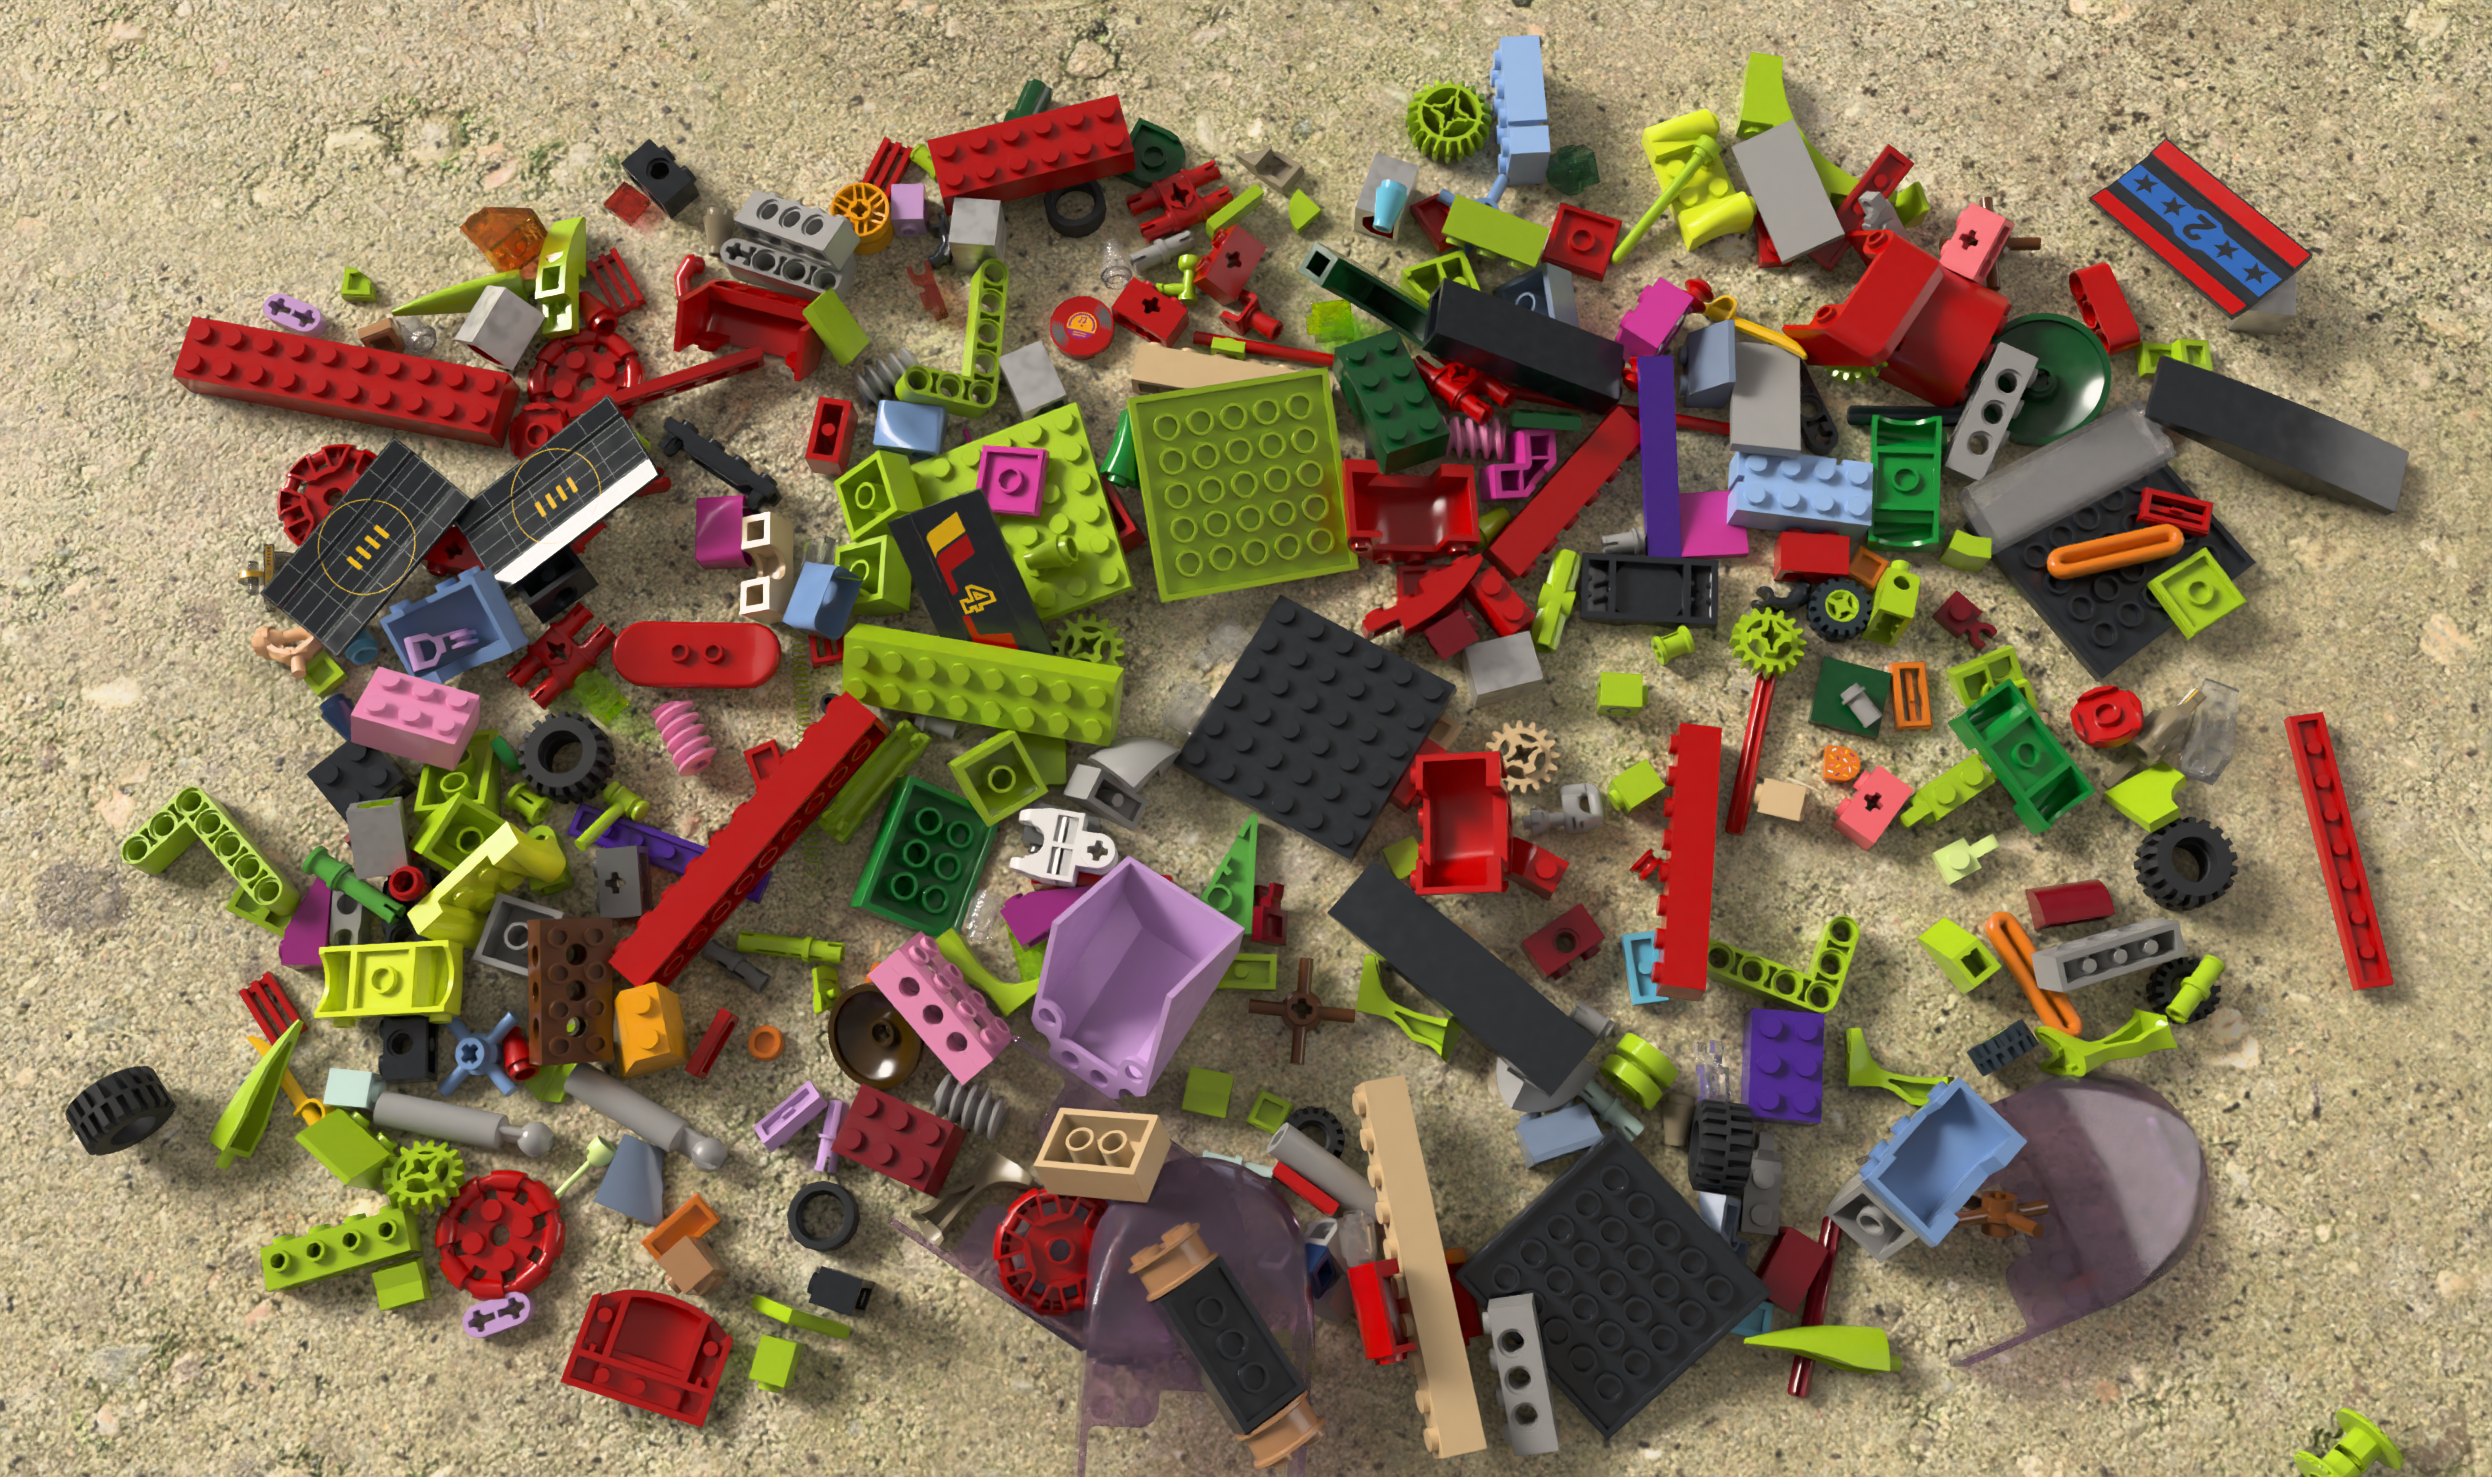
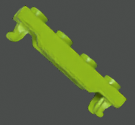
M906 718L875 749L838 793L832 805L827 811H824L817 821L816 825L842 846L848 843L895 786L897 778L903 777L932 743V739L929 736L920 732Z

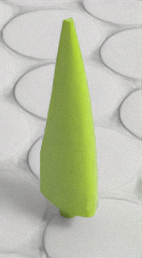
M520 269L495 273L430 293L393 309L392 314L393 316L470 313L487 285L505 287L529 304L527 293L536 292V278L524 280Z
M297 1019L274 1043L240 1086L208 1138L210 1143L221 1150L214 1163L215 1166L228 1170L236 1155L246 1158L251 1157L267 1127L278 1089L302 1029L303 1021Z
M1819 1325L1796 1327L1744 1339L1743 1343L1790 1352L1822 1362L1841 1371L1875 1375L1889 1372L1890 1370L1900 1371L1902 1367L1901 1358L1890 1355L1889 1344L1884 1330L1869 1326Z

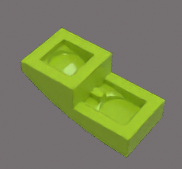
M2178 339L2172 344L2142 342L2139 347L2135 348L2139 378L2154 379L2159 357L2163 355L2213 371L2208 340Z
M239 884L225 910L284 938L285 929L300 905L289 915H277L256 903Z

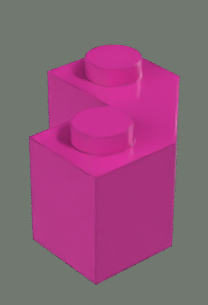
M1523 429L1509 434L1510 464H1493L1479 469L1481 502H1506L1528 497L1536 488L1535 485L1557 462L1555 429Z

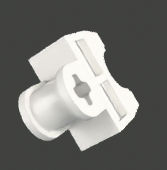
M1054 808L1026 809L1020 812L1019 823L1035 827L1037 832L1044 835V843L1042 848L1035 854L1025 855V858H1011L1009 869L1041 883L1074 888L1076 887L1079 872L1106 875L1117 866L1119 855L1110 837L1101 833L1087 832L1089 820L1085 813ZM1099 848H1103L1106 855H1102L1099 861H1096L1092 853H1098Z

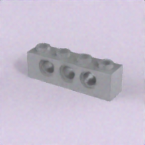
M754 190L734 219L750 240L838 271L841 270L861 241L852 229L854 227L853 223L843 215L837 214L833 216L819 207L812 209L795 199L791 201L785 200L774 192L767 194Z
M2003 342L1994 346L1982 368L1950 438L1946 451L1941 458L1942 472L1971 485L1979 484L1983 479H1989L1996 465V462L1992 461L1997 448L2001 450L2009 438L2010 431L2006 430L2011 418L2015 419L2019 415L2023 407L2024 400L2020 398L2025 387L2030 388L2036 379L2038 369L2035 368V365L2039 358ZM1999 377H2005L2010 381L2011 389L2009 393L1999 389ZM1986 407L1992 408L1996 412L1997 420L1995 424L1988 423L1985 420L1984 410ZM1972 438H1977L1983 445V451L1980 455L1973 453L1970 449L1969 444Z
M2160 918L2145 919L2031 953L2038 988L2062 993L2186 956L2179 921Z
M1530 1293L1489 1299L1488 1312H1482L1485 1334H1492L1494 1348L1489 1349L1491 1368L1493 1372L1499 1371L1501 1385H1496L1499 1408H1506L1508 1421L1502 1423L1506 1445L1512 1444L1514 1457L1559 1451L1560 1435L1534 1295ZM1513 1331L1519 1333L1524 1340L1518 1345H1511L1505 1341L1503 1336ZM1521 1368L1530 1374V1378L1526 1381H1517L1511 1376L1510 1372ZM1529 1405L1536 1410L1537 1414L1526 1418L1521 1416L1517 1409L1520 1406Z

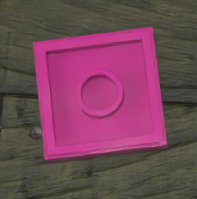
M983 445L976 489L982 487L994 515L1040 518L1050 456L1048 450Z
M1731 491L1679 493L1682 558L1722 559L1748 556L1749 547L1746 526L1727 524L1728 495Z

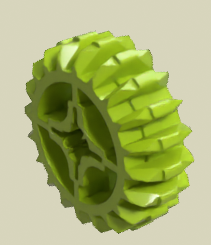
M1450 77L1446 84H1442L1437 78L1434 82V88L1425 83L1422 93L1416 91L1413 101H1410L1408 104L1405 124L1407 126V136L1412 138L1413 148L1421 147L1422 157L1432 153L1434 162L1439 157H1444L1446 164H1448L1451 157H1455L1460 163L1463 160L1464 154L1472 158L1475 155V149L1481 150L1484 147L1485 140L1490 136L1489 128L1492 126L1490 104L1485 103L1484 93L1476 95L1477 89L1475 85L1467 89L1465 88L1464 80L1456 85L1453 84ZM1429 128L1434 129L1438 133V135L1432 132Z

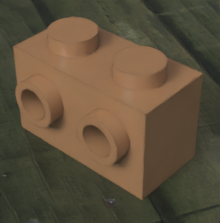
M685 1235L657 1260L668 1273L664 1277L666 1282L677 1294L683 1292L686 1295L703 1296L706 1294L711 1296L725 1284L723 1278L730 1273L729 1269L705 1239Z

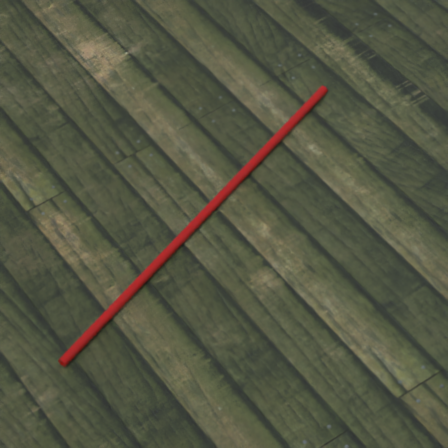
M1201 331L1194 332L1193 344L1211 347L1213 337L1232 338L1237 341L1246 342L1245 353L1333 368L1334 354ZM1508 385L1517 391V400L1590 412L1525 387ZM1618 403L1604 414L1607 415L1620 405L1634 420L1640 421L1639 407ZM1675 413L1676 427L1730 436L1729 422Z

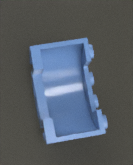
M477 565L458 575L461 580L457 583L455 578L452 577L435 585L437 593L411 604L409 599H405L389 607L392 614L379 619L409 675L441 684L464 671L487 661L491 662L529 643L491 568L481 571ZM465 628L476 630L477 634L472 636V639H479V644L464 649L452 650L451 645L456 644V641H449L448 638H445L443 640L447 653L442 654L437 667L413 672L404 638L422 633H427L434 637ZM429 640L420 642L425 661L434 659L437 653L435 644Z
M1957 1077L1948 1085L1943 1080L1940 1081L1927 1094L1930 1100L1911 1118L1906 1114L1902 1116L1890 1129L1894 1133L1888 1142L1882 1139L1868 1153L1871 1159L1858 1171L1861 1174L1860 1181L1930 1248L1937 1246L1960 1220L1954 1213H1957L1988 1176L2006 1167L2027 1143L2025 1138L1960 1077Z

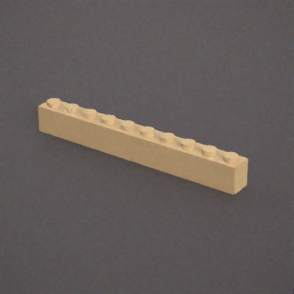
M1405 1074L1362 1082L1354 1088L1355 1093L1352 1094V1105L1356 1115H1360L1363 1129L1360 1130V1142L1363 1150L1368 1151L1370 1166L1367 1169L1369 1183L1372 1188H1376L1378 1202L1375 1204L1376 1217L1379 1224H1383L1386 1239L1383 1241L1384 1254L1386 1259L1397 1258L1400 1273L1394 1274V1277L1391 1278V1286L1395 1298L1400 1300L1402 1314L1399 1316L1401 1332L1404 1337H1408L1409 1343L1415 1342L1417 1350L1408 1352L1407 1361L1412 1375H1416L1419 1389L1415 1394L1417 1407L1420 1413H1424L1427 1426V1429L1424 1430L1425 1445L1427 1450L1432 1452L1434 1459L1448 1458L1487 1449Z

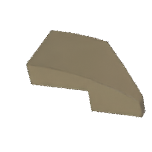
M1271 144L1264 145L1260 151L1245 153L1243 149L1235 153L1236 160L1282 195H1285L1304 174L1301 164L1278 151L1273 152Z

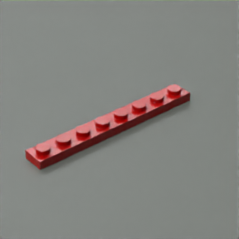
M2318 712L2289 716L2284 719V724L2353 991L2394 985L2324 713Z

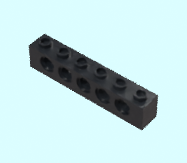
M417 868L423 874L426 882L430 884L432 890L442 881V874L432 868ZM388 875L387 881L383 884V893L406 907L410 901L398 900L390 893L389 879L391 875ZM404 913L402 918L395 915V918L399 920L395 925H390L386 920L382 919V930L386 936V943L405 942L406 938L413 933L415 934V942L434 941L418 935L406 913ZM410 1015L406 1019L403 1016H384V1019L379 1024V1034L383 1040V1055L379 1057L378 1069L382 1076V1081L395 1085L437 1082L439 1024L429 1023V1017L422 1015ZM412 1038L413 1046L411 1050L403 1054L402 1045L404 1041Z

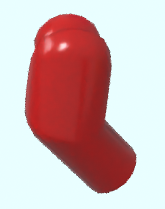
M689 254L683 258L674 273L677 300L692 291L691 278L693 274H702L705 270V260L703 257H695L694 254Z

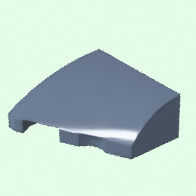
M624 1133L593 1202L657 1227L666 1219V1217H663L665 1181L662 1178V1168L664 1166V1150Z
M1699 1191V1207L1702 1217L1746 1263L1750 1241L1737 1238L1742 1206L1741 1200L1725 1195Z

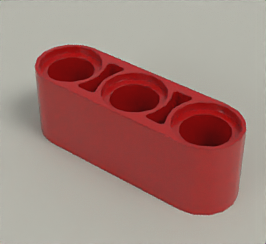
M2101 262L2072 271L2069 275L2071 293L2086 326L2102 342L2108 357L2139 347L2141 342L2139 328L2110 266L2106 262Z

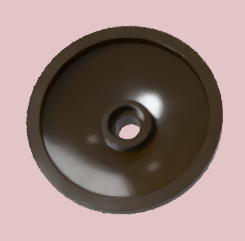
M864 983L847 990L839 997L831 1010L828 1021L830 1049L838 1066L854 1082L860 1085L863 1083L874 1089H888L906 1081L915 1072L923 1055L924 1040L875 983ZM886 1026L890 1030V1035L886 1031Z

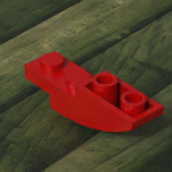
M1479 553L1472 557L1466 554L1455 559L1451 563L1452 566L1440 571L1439 568H1434L1427 571L1421 576V580L1418 581V596L1408 594L1397 600L1396 605L1384 610L1383 607H1380L1366 614V619L1362 620L1361 627L1365 639L1370 641L1398 628L1403 640L1437 621L1462 598L1468 583L1476 578L1483 561L1481 554Z

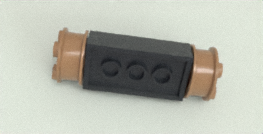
M1189 1221L1182 1225L1178 1224L1161 1236L1164 1243L1161 1245L1156 1243L1151 1247L1147 1246L1130 1258L1133 1266L1128 1269V1272L1130 1274L1137 1273L1149 1292L1146 1300L1158 1315L1232 1432L1236 1434L1235 1438L1237 1441L1244 1440L1256 1458L1253 1464L1255 1469H1267L1271 1466H1274L1276 1470L1280 1469L1295 1457L1293 1451L1304 1443L1306 1446H1309L1325 1435L1326 1432L1322 1427L1326 1423V1418L1324 1415L1317 1416L1305 1397L1308 1394L1307 1386L1224 1258L1218 1256L1217 1250L1210 1252L1197 1232L1201 1227L1200 1224L1195 1223L1191 1225Z

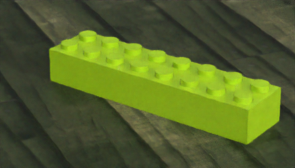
M857 623L844 636L842 694L847 691L861 704L1108 747L1118 732L1124 668L862 623Z

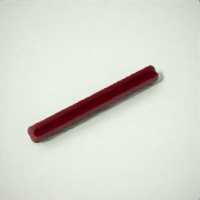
M1828 1216L1823 1218L1818 1244L1828 1249L1829 1252L1808 1289L1800 1327L1824 1324L1843 1232ZM1794 1355L1787 1389L1789 1395L1801 1399L1809 1397L1816 1360Z

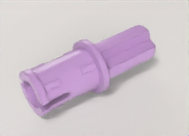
M830 1100L828 1102L823 1131L818 1133L821 1141L814 1170L824 1172L826 1158L830 1157L827 1172H838L837 1167L840 1154L830 1149L849 1112V1103L838 1100Z

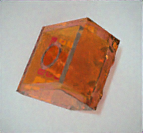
M484 207L478 213L470 215L466 222L459 227L480 257L495 273L514 269L522 270L540 255L544 240L548 234V231L532 208Z

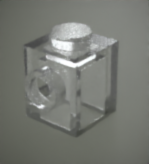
M1183 680L1161 714L1163 724L1187 738L1192 737L1213 704V697L1210 696L1211 692L1197 682H1193L1191 685Z

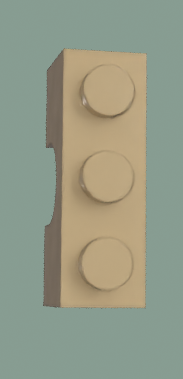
M772 512L742 518L741 550L748 552L753 557L757 566V579L741 582L740 614L764 625L782 622L793 594L794 524Z

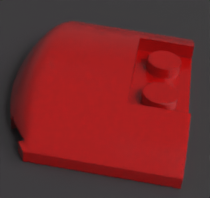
M624 1289L604 1295L598 1293L592 1295L560 1382L703 1427L734 1339L729 1333L727 1335L709 1314L674 1296L636 1289Z

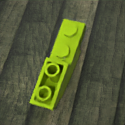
M583 216L554 222L544 240L540 253L535 299L543 304L545 318L542 322V334L549 339L579 334V280L586 278V218Z

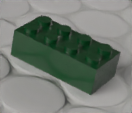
M1397 329L1373 335L1334 349L1332 371L1384 476L1446 456L1450 432Z

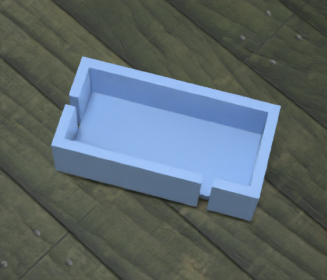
M1539 35L1500 37L1498 50H1493V68H1490V86L1495 87L1496 95L1492 99L1493 116H1498V125L1495 126L1496 145H1501V154H1498V173L1504 174L1510 179L1508 186L1544 184L1551 151L1548 125L1539 126V123H1547Z
M1736 452L1729 463L1728 491L1731 492L1728 495L1727 524L1784 532L1787 529L1798 528L1805 530V533L1819 534L1823 531H1835L1841 536H1850V540L1859 541L1871 527L1873 463L1842 460L1839 465H1836L1835 458L1799 454L1798 458Z

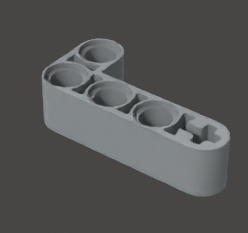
M739 238L726 241L720 251L726 268L734 278L813 301L826 291L823 290L825 286L835 284L832 289L843 302L858 269L854 251L840 271ZM774 265L771 270L763 271L765 267ZM797 275H805L801 280H793Z

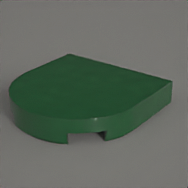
M1139 118L1129 135L1134 150L1136 170L1114 176L1140 188L1148 189L1154 180L1160 181L1178 173L1181 168L1185 169L1186 155L1184 147L1178 136L1173 132Z

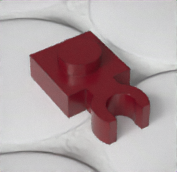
M1958 590L1932 616L1937 623L1956 639L1963 633L1966 634L1969 644L1977 651H1980L1986 645L1979 638V633L1986 634L1990 639L1997 633L1993 625L1981 623L1977 620L1983 612Z

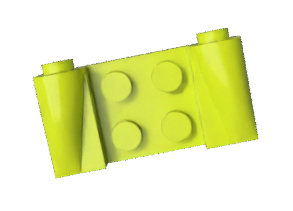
M1707 108L1644 129L1641 143L1662 192L1692 158L1693 145L1701 135H1707L1716 140L1717 133L1720 131L1719 119L1715 113L1711 114ZM1718 155L1714 162L1702 165L1669 205L1688 252L1711 239L1725 234H1744L1749 232L1754 215L1757 214V207L1753 197H1747L1743 191L1736 193L1720 155Z
M506 822L416 904L407 915L418 935L434 941L451 940L464 944L463 949L476 950L488 920L486 913L492 909L498 892L507 895L511 890L518 887L527 876L539 879L543 883L554 881L562 874L565 868V856L553 836L548 835L545 840H536L520 831L512 823Z
M451 940L319 947V955L325 972V988L320 1004L314 1011V1018L333 1022V1028L343 1029L355 1028V1022L364 1021V1017L422 1015L429 1017V1023H452V1017H457L461 1014L464 944Z

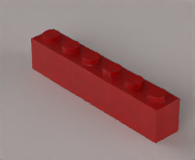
M1620 405L1609 412L1481 555L1492 566H1496V569L1509 582L1519 576L1522 579L1526 578L1537 566L1534 562L1535 558L1541 552L1546 555L1558 543L1559 540L1555 536L1562 528L1568 531L1579 520L1580 516L1577 512L1583 505L1589 507L1602 494L1598 488L1605 481L1610 484L1622 472L1623 469L1619 465L1627 457L1631 460L1641 451L1640 424Z

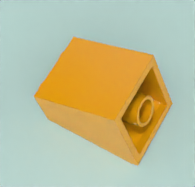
M657 982L620 991L613 1002V1043L622 1081L687 1064L691 1059L678 994Z

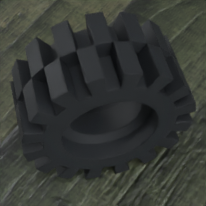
M2181 957L2160 965L2156 968V972L2151 973L2148 979L2152 980V982L2147 984L2146 991L2152 992V995L2147 996L2149 1003L2155 1002L2156 1006L2152 1008L2155 1013L2162 1012L2163 1015L2167 1016L2168 1021L2172 1019L2165 1010L2174 1000L2171 985L2176 978L2191 977L2201 960L2195 958L2188 960V957ZM2212 985L2209 998L2199 1003L2185 1025L2204 1019L2216 1010L2213 1006L2220 1002L2221 998L2217 997L2216 993L2221 992V985ZM2173 1020V1023H2172V1024H2177V1025H2179V1024H2182V1023H2179V1022H2176L2175 1020Z
M1307 1106V1108L1295 1110V1113L1288 1116L1286 1122L1299 1131L1308 1126L1319 1127L1326 1135L1324 1149L1338 1159L1340 1158L1344 1148L1345 1134L1343 1133L1341 1123L1332 1112L1329 1113L1322 1107L1314 1108V1106Z

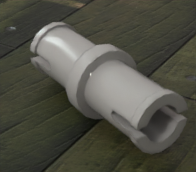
M1184 230L1182 233L1163 241L1162 239H1157L1153 242L1152 246L1134 254H1129L1130 265H1135L1133 268L1135 274H1139L1160 263L1166 265L1170 263L1171 258L1194 250L1196 246L1193 237L1189 239V236H1191L1189 230Z

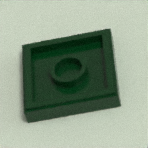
M1514 408L1510 410L1509 422L1515 427L1581 431L1582 419L1576 413Z
M1824 656L1820 665L1808 723L1876 740L1879 735L1882 716L1864 728L1849 706L1841 703L1844 700L1840 694L1855 683L1860 687L1864 686L1866 688L1864 690L1865 694L1880 713L1882 712L1883 714L1892 673Z

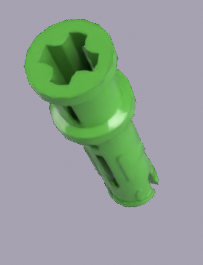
M318 846L307 856L303 863L302 871L308 875L314 874L326 882V887L331 891H343L386 920L390 925H395L399 921L395 918V915L400 918L403 917L406 911L404 905L399 904L365 880H357L352 865L347 862H339L329 855L327 848Z

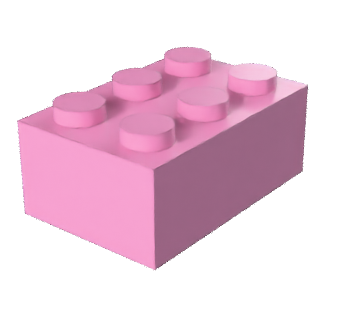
M378 666L350 715L351 742L454 771L479 724L480 695Z

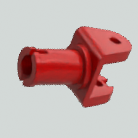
M1242 289L1238 298L1246 306L1243 312L1237 316L1228 311H1223L1219 316L1221 322L1239 336H1245L1249 330L1253 329L1268 337L1269 340L1275 341L1281 335L1284 327L1282 321L1276 320L1262 312L1257 295L1245 289Z

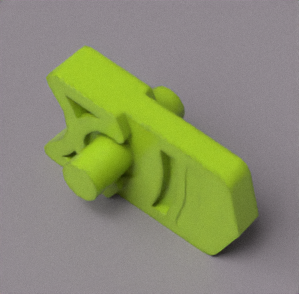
M825 963L812 969L813 1003L816 1015L826 1010L831 1012L834 1004L842 995L839 989L837 969Z

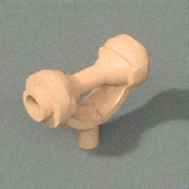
M271 626L256 628L255 636L251 638L252 647L258 656L262 655L265 660L274 659L277 662L291 666L292 677L298 679L306 676V663L318 655L325 647L302 627L282 631ZM306 639L305 642L297 645V647H287L291 643Z

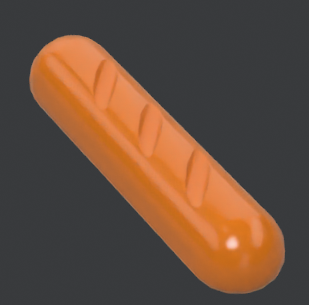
M2161 524L2057 548L2049 554L2046 562L2047 568L2052 576L2065 580L2169 557L2182 549L2184 536L2180 529L2174 525Z
M1999 911L1992 914L1985 924L1987 937L2043 1024L2078 1038L2083 1030V1022L2065 992L2038 988L2031 953L2038 951L2019 921L2008 912Z

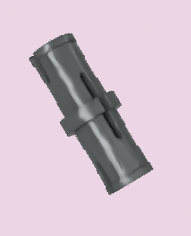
M714 938L708 941L700 954L701 958L725 972V977L730 980L736 979L758 995L766 989L771 980V975L748 962L745 955L734 953Z

